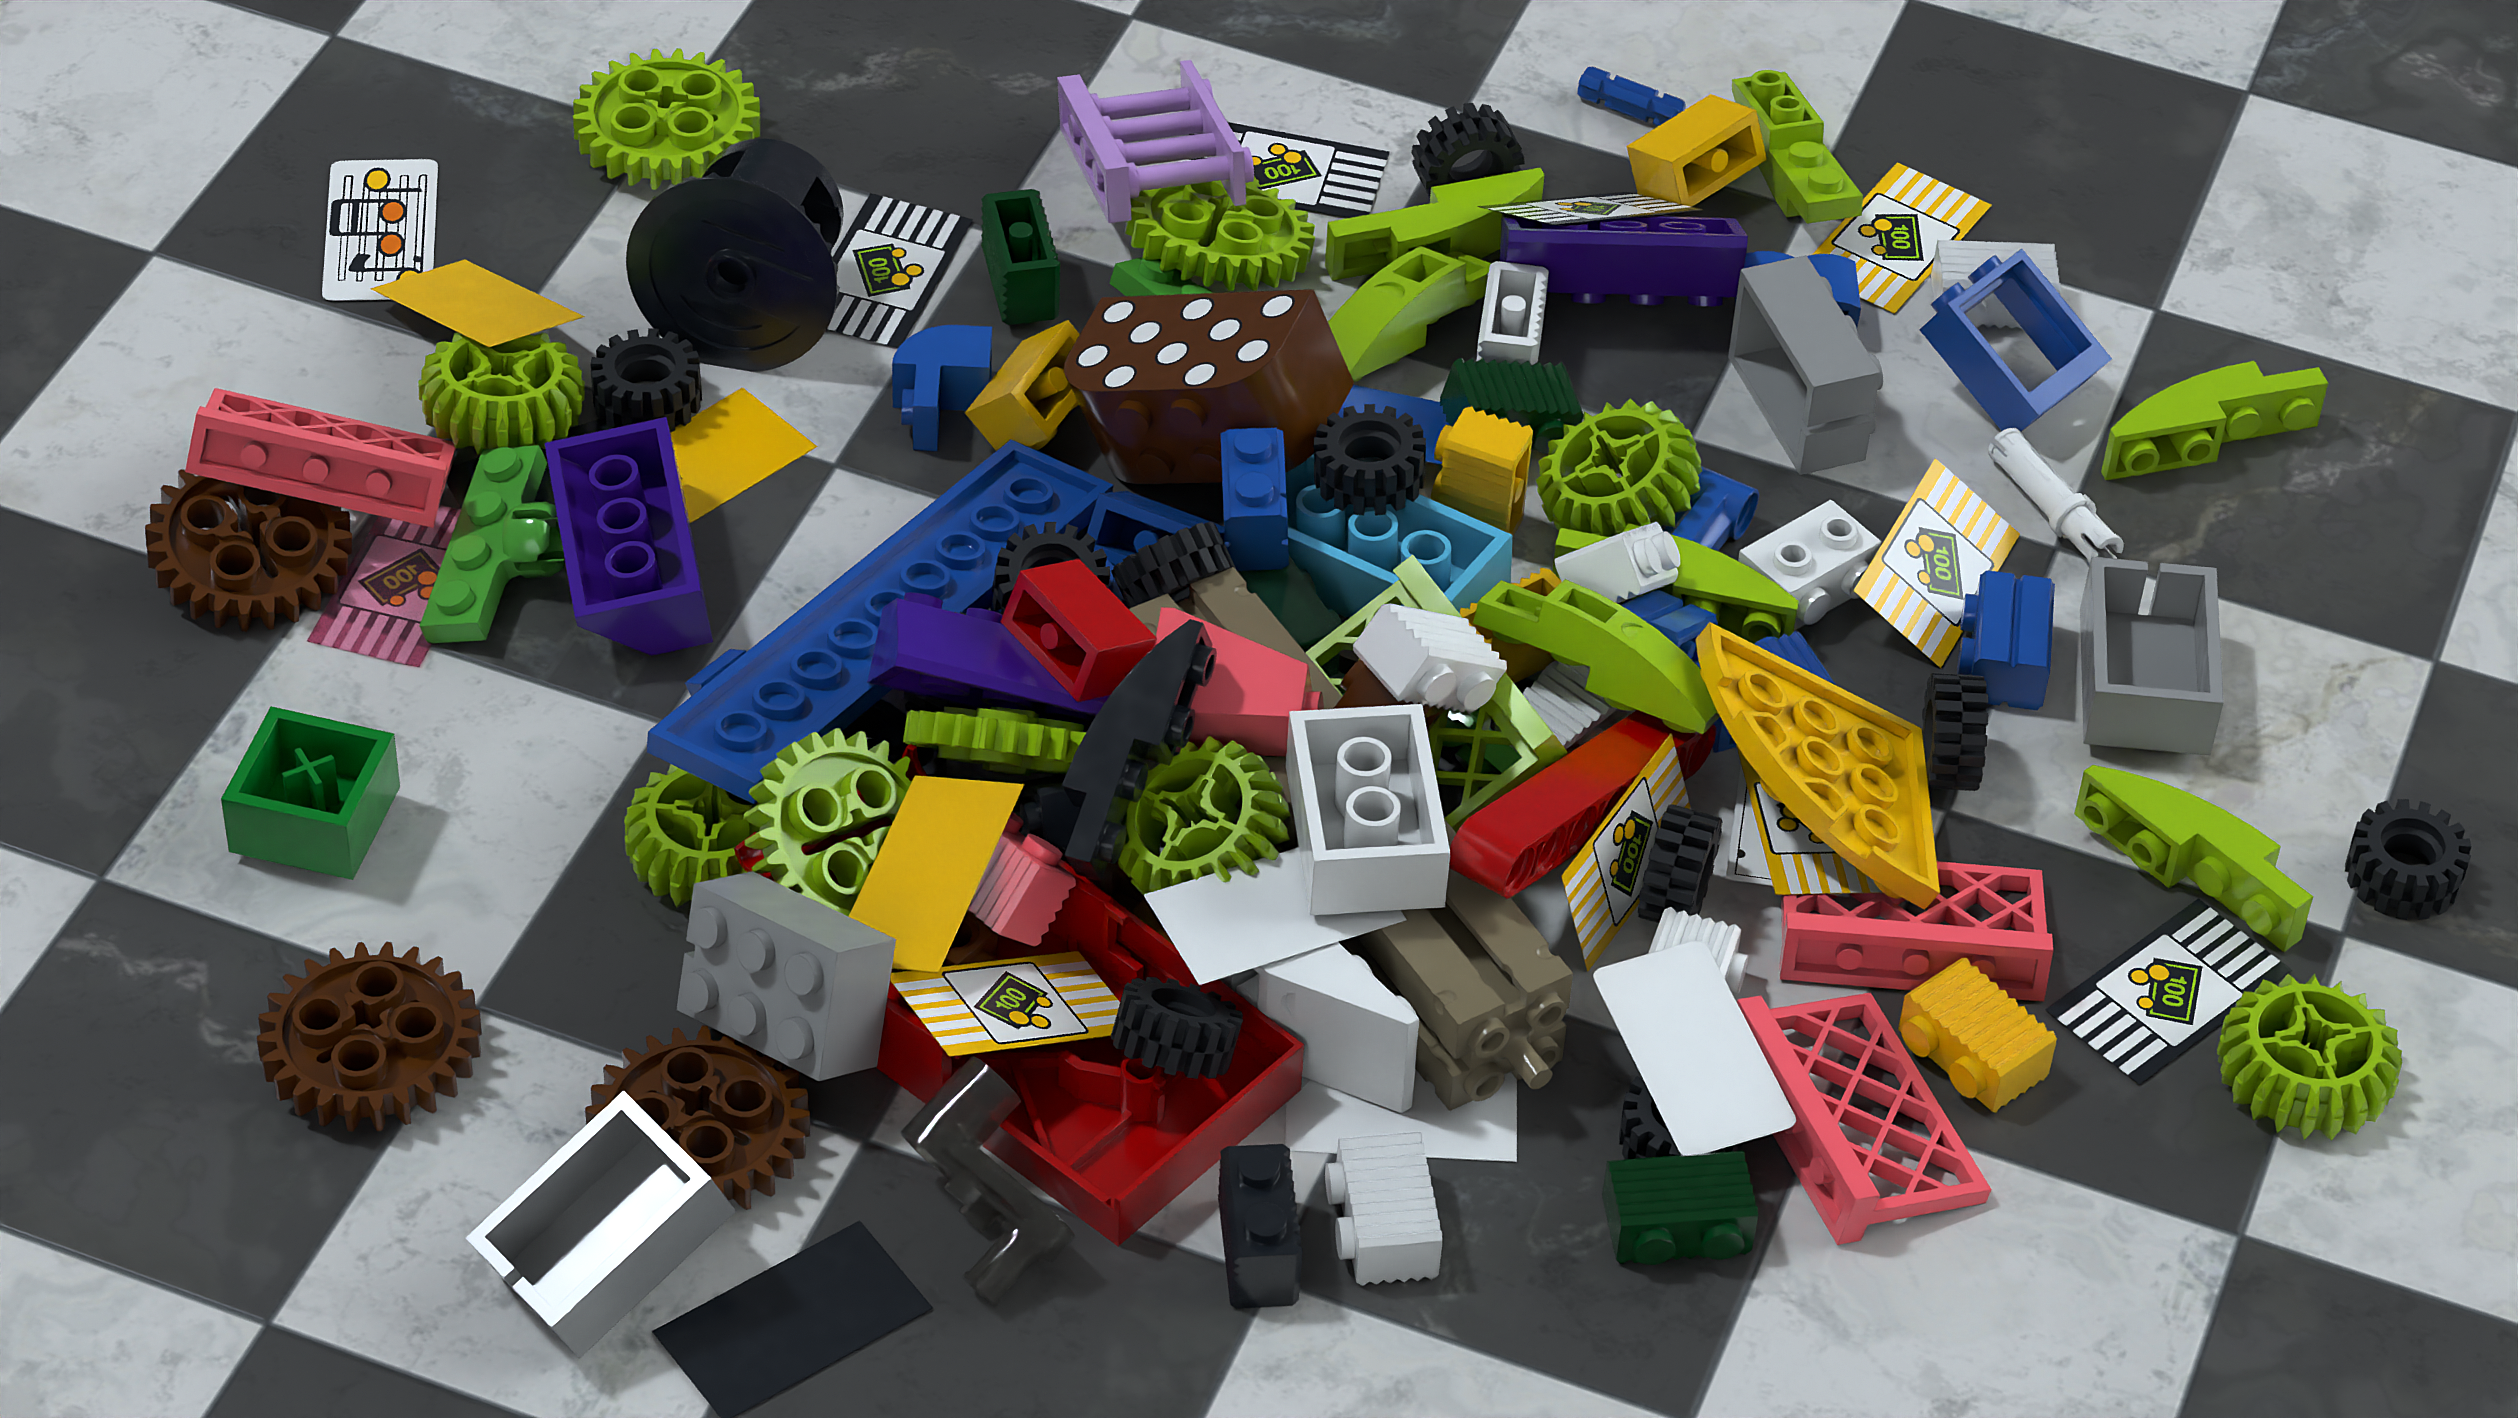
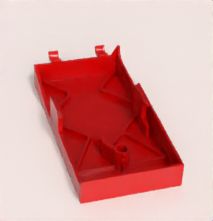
M909 744L902 758L908 756L911 759L905 774L906 777L912 781L915 775L928 776L919 761L917 747ZM857 790V794L860 797L861 801L866 804L865 798L863 797L861 792ZM885 817L867 823L861 828L841 836L833 834L817 844L801 847V850L807 856L853 837L861 839L876 829L891 826L892 821ZM744 840L734 847L737 860L746 872H752V867L764 859L762 850L745 846ZM1060 859L1058 864L1075 878L1076 886L1069 889V898L1063 900L1062 909L1055 912L1056 920L1048 924L1049 931L1041 935L1042 943L1034 947L999 935L995 957L998 960L1079 951L1119 1002L1121 1001L1126 983H1131L1132 979L1135 978L1146 981L1147 977H1157L1163 983H1166L1167 978L1179 980L1181 986L1189 987L1190 983L1201 986L1200 991L1203 993L1213 991L1222 996L1220 1001H1231L1236 1005L1235 1010H1239L1243 1014V1023L1227 1073L1223 1076L1217 1074L1216 1078L1210 1079L1199 1073L1198 1079L1187 1078L1180 1071H1177L1176 1075L1164 1073L1165 1068L1157 1065L1151 1069L1141 1065L1143 1059L1131 1060L1123 1055L1125 1050L1116 1049L1111 1036L949 1057L891 981L889 983L876 1068L1119 1247L1221 1159L1220 1151L1227 1146L1238 1145L1301 1091L1304 1044L1219 979L1199 985L1172 943L1087 878L1077 875L1070 865ZM828 868L829 875L831 876L832 880L836 884H838L837 877L835 876L833 871ZM770 872L757 873L761 876H764L774 881V878L772 877ZM891 969V973L900 972L897 969Z

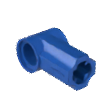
M1701 467L1702 472L1698 475L1700 491L1690 495L1691 510L1677 512L1675 514V527L1666 526L1663 532L1667 531L1672 535L1719 551L1728 538L1738 540L1744 535L1755 514L1759 500V491L1708 468Z

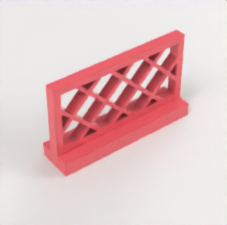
M214 388L206 407L200 406L196 413L185 472L434 528L440 499L454 461L456 448L452 441Z
M1937 861L1939 885L1952 886L1959 893L1948 899L1939 894L1927 907L1928 910L1916 917L1898 905L1906 901V899H1895L1884 893H1850L1852 897L1862 903V905L1851 911H1848L1832 900L1838 897L1837 895H1781L1782 948L1779 962L1780 980L1912 991L1959 959L1968 958L1971 966H1977L1980 974H1987L1989 981L1996 982L1999 990H2006L2009 998L2044 1002L2053 956L2052 934L2047 933L2042 870ZM1998 890L2027 892V897L2012 905L1995 892ZM1977 903L1993 914V916L1980 922L1964 910ZM1812 910H1815V911H1817L1819 914H1811V913H1809V912H1811ZM1880 915L1881 917H1883V918L1886 919V920H1883V919H1873V918H1875V917H1877V916ZM1946 921L1950 925H1942L1940 923ZM2009 926H2011L2012 928H2014V929L2017 930V931H2014V930H2004V929H2006V928H2008Z
M1871 992L1772 1009L1768 1008L1761 995L1737 1000L1742 1014L1796 1117V1122L1791 1128L1773 1133V1136L1837 1245L1861 1241L1867 1225L1986 1203L1992 1189ZM1860 1018L1871 1035V1039L1866 1041L1833 1025L1835 1021ZM1794 1029L1816 1039L1812 1050L1809 1051L1789 1042L1782 1030ZM1824 1043L1859 1058L1860 1061L1856 1070H1851L1820 1056L1819 1053ZM1870 1063L1894 1074L1901 1085L1899 1091L1863 1075L1867 1064ZM1809 1073L1846 1088L1841 1101L1818 1091ZM1855 1092L1890 1108L1885 1121L1849 1105L1848 1103L1853 1093ZM1897 1112L1924 1123L1931 1134L1930 1140L1893 1125L1892 1123ZM1839 1122L1876 1138L1871 1151L1849 1142L1840 1129ZM1883 1142L1921 1158L1916 1170L1914 1171L1878 1155ZM1930 1162L1954 1173L1961 1184L1947 1186L1923 1175V1171L1927 1163ZM1869 1172L1906 1188L1905 1194L1879 1199L1880 1194L1868 1176Z

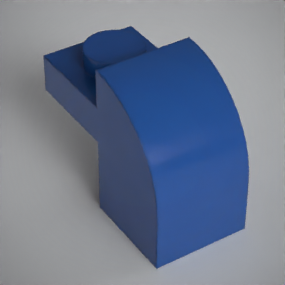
M942 325L931 327L910 336L898 347L892 361L893 408H901L902 425H913V450L937 451L941 410L966 411L990 382L992 377V326Z

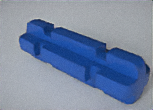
M1594 66L1586 68L1578 83L1577 94L1580 98L1599 104L1600 100H1604L1605 107L1644 122H1648L1649 117L1653 118V125L1660 126L1686 109V103L1681 98L1664 93L1661 98L1658 96L1659 91L1618 75L1615 76L1614 80L1610 79V72Z

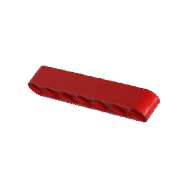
M1636 710L1470 816L1462 824L1452 840L1449 868L1506 899L1513 897L1580 852L1670 733H1672L1683 780L1685 781L1693 776L1705 763L1714 745L1717 727L1713 724L1704 734L1698 732H1679L1667 727L1661 718Z

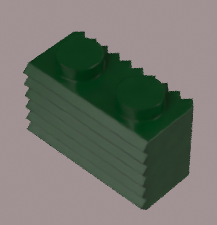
M1026 189L986 194L981 199L983 205L981 207L983 214L981 216L983 223L981 225L983 232L981 234L983 241L981 246L1002 322L1007 325L1055 320L1059 316L1060 261H1058L1056 246L1053 245L1047 215L1044 214L1045 207L1042 206L1040 191Z
M1459 358L1453 362L1440 396V406H1443V414H1446V422H1449L1450 426H1454L1464 408L1472 406L1475 412L1484 410L1487 416L1495 414L1498 420L1507 418L1509 423L1518 421L1521 427L1530 425L1533 430L1531 450H1538L1544 454H1549L1548 441L1564 438V425L1577 426L1584 417L1571 380L1562 362L1556 366H1553L1551 362L1543 366L1540 361L1531 365L1529 361L1520 364L1516 360L1509 364L1507 360H1504L1498 364L1495 359L1487 363L1484 358L1478 362H1475L1473 358L1466 362Z
M1744 1151L1607 1161L1602 1198L1617 1262L1624 1264L1631 1260L1634 1263L1640 1262L1645 1265H1656L1666 1262L1670 1258L1678 1260L1686 1256L1692 1259L1696 1255L1703 1258L1723 1260L1734 1257L1739 1253L1746 1255L1752 1251L1758 1220V1206L1755 1203L1753 1185L1750 1183V1173H1748Z

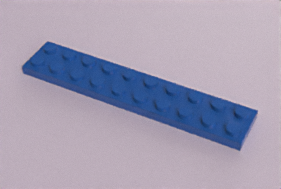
M1011 439L651 728L647 736V753L718 786L735 796L756 804L757 801L749 794V790L764 780L760 770L763 766L777 758L776 753L793 742L797 743L813 732H817L820 737H823L835 728H840L843 731L892 690V688L867 683L884 606L896 598L904 600L905 593L912 592L941 599L943 601L942 609L951 612L966 614L968 608L987 610L992 606V595L994 593L992 592L997 556L1001 547L1006 549L1007 539L1012 534L1016 533L1022 539L1024 527L1035 524L1038 534H1041L1044 531L1045 522H1056V533L1064 534L1067 524L1078 527L1077 533H1079L1090 523L1099 493L1113 492L1114 485Z

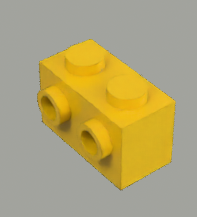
M1712 94L1626 146L1638 195L1693 207L1767 160L1757 111Z
M1069 320L1023 340L966 410L965 414L996 451L1011 439L1036 451L1041 449L1056 435L1058 425L1068 412L1078 405L1064 373L1066 358L1080 335Z

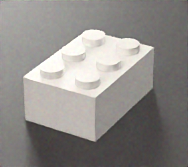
M1422 704L1289 711L1286 771L1310 915L1445 907L1450 848Z

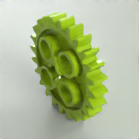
M680 48L673 52L671 58H663L658 49H653L651 59L644 61L634 52L630 53V64L627 66L611 60L609 61V75L597 71L592 72V85L581 84L579 87L580 99H574L573 101L574 139L579 140L580 154H590V163L593 168L607 165V177L610 179L624 172L627 173L629 186H634L642 178L650 179L652 190H657L663 180H671L672 184L677 185L683 182V178H689L690 176L702 178L709 164L721 151L735 143L760 137L759 97H754L753 83H742V71L739 69L726 73L725 60L723 59L717 60L710 65L705 64L704 52H699L691 60L683 59V51Z
M1253 179V182L1245 183L1246 205L1239 206L1233 204L1220 180L1139 191V197L1130 198L1132 220L1125 221V234L1132 236V247L1144 249L1143 259H1161L1160 270L1168 271L1177 268L1182 271V280H1188L1193 276L1202 277V282L1206 287H1210L1215 280L1223 281L1227 289L1234 291L1236 283H1244L1252 291H1257L1259 281L1273 288L1278 287L1280 278L1293 282L1296 272L1304 273L1306 271L1307 262H1310L1316 237L1313 235L1315 225L1307 222L1308 212L1295 210L1296 200H1278L1279 189L1272 188L1262 191L1258 189L1259 180Z
M944 707L943 712L936 713L922 710L907 711L903 742L917 745L918 747L938 750L937 758L983 764L982 769L989 772L1031 776V773L1044 774V772L1066 775L1086 732H1084L1085 725L1039 718V714L1035 713V711L1003 707L977 708L976 710Z
M835 728L823 737H820L817 732H813L797 743H791L776 753V759L761 768L760 772L764 780L749 790V794L760 804L744 813L743 818L749 823L760 827L758 833L744 840L747 847L762 850L764 859L752 867L753 872H770L774 882L849 916L891 826L876 829L861 839L853 837L844 840L824 851L808 856L803 854L801 847L817 844L833 834L841 836L850 833L867 823L885 817L891 819L893 823L912 783L905 775L911 759L905 756L892 764L888 761L889 743L884 740L868 750L865 732L859 731L845 740L841 729ZM857 790H859L865 798L866 804L861 801L860 797L857 794ZM803 807L809 811L813 823L806 817ZM828 868L831 869L837 877L838 884H836L832 880L831 876L829 875Z

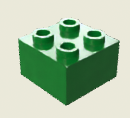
M271 706L221 798L229 852L353 880L400 789L395 734Z

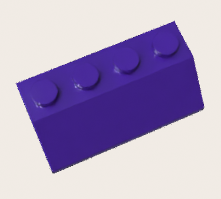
M1502 213L1500 262L1543 266L1549 271L1547 292L1571 293L1570 300L1574 302L1603 303L1606 301V294L1629 295V302L1642 305L1663 304L1664 296H1688L1687 303L1691 305L1720 306L1723 305V297H1737L1740 271L1744 268L1748 236L1736 218L1639 216L1550 225Z
M667 417L545 443L577 626L651 656L712 643V632L679 467Z
M912 592L905 593L904 600L896 598L883 607L867 683L974 709L1003 707L1035 711V713L1039 714V718L1085 725L1084 732H1087L1092 721L1110 696L1077 702L1000 622L1003 615L998 612L980 608H968L966 615L943 610V601L939 598Z

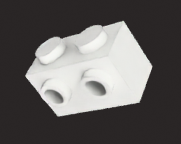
M1829 500L1741 549L1738 561L1775 582L1799 601L1795 631L1805 624L1811 625L1816 623L1826 612L1851 598H1859L1853 590L1879 550L1881 541L1834 501Z

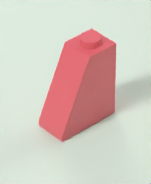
M1161 607L1156 632L1157 640L1154 647L1177 628L1192 619L1204 624L1212 641V647L1216 648L1217 651L1212 677L1207 686L1198 685L1191 705V709L1195 710V721L1189 742L1194 743L1200 749L1208 736H1211L1213 739L1219 740L1223 746L1233 740L1237 744L1242 745L1248 753L1253 752L1255 755L1286 756L1289 711L1324 709L1322 692L1312 691L1308 664L1176 608ZM1176 747L1175 752H1180L1181 747Z

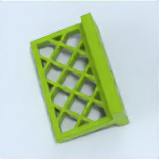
M1413 554L1393 569V572L1399 578L1398 581L1305 652L1341 696H1343L1341 692H1346L1340 687L1343 679L1329 678L1321 666L1340 651L1353 650V644L1383 604H1403L1406 607L1463 618ZM1506 672L1496 683V690L1493 696L1479 708L1475 730L1446 728L1449 709L1444 710L1428 732L1437 784L1465 786L1461 805L1444 818L1456 833L1470 816L1528 780L1543 767H1548L1569 754ZM1491 718L1501 731L1489 730ZM1443 741L1473 743L1467 773L1438 771ZM1486 744L1513 745L1522 757L1500 775L1481 774Z

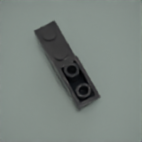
M1192 619L1188 620L1160 641L1133 667L1100 709L1073 757L1062 787L1073 806L1081 808L1065 852V857L1077 875L1102 881L1107 864H1115L1123 851L1127 830L1126 826L1122 825L1129 802H1138L1145 789L1148 777V764L1144 763V760L1148 759L1170 766L1176 747L1184 748L1190 739L1195 721V710L1191 709V705L1198 685L1205 687L1209 683L1217 657L1216 648L1212 647V641L1202 622Z

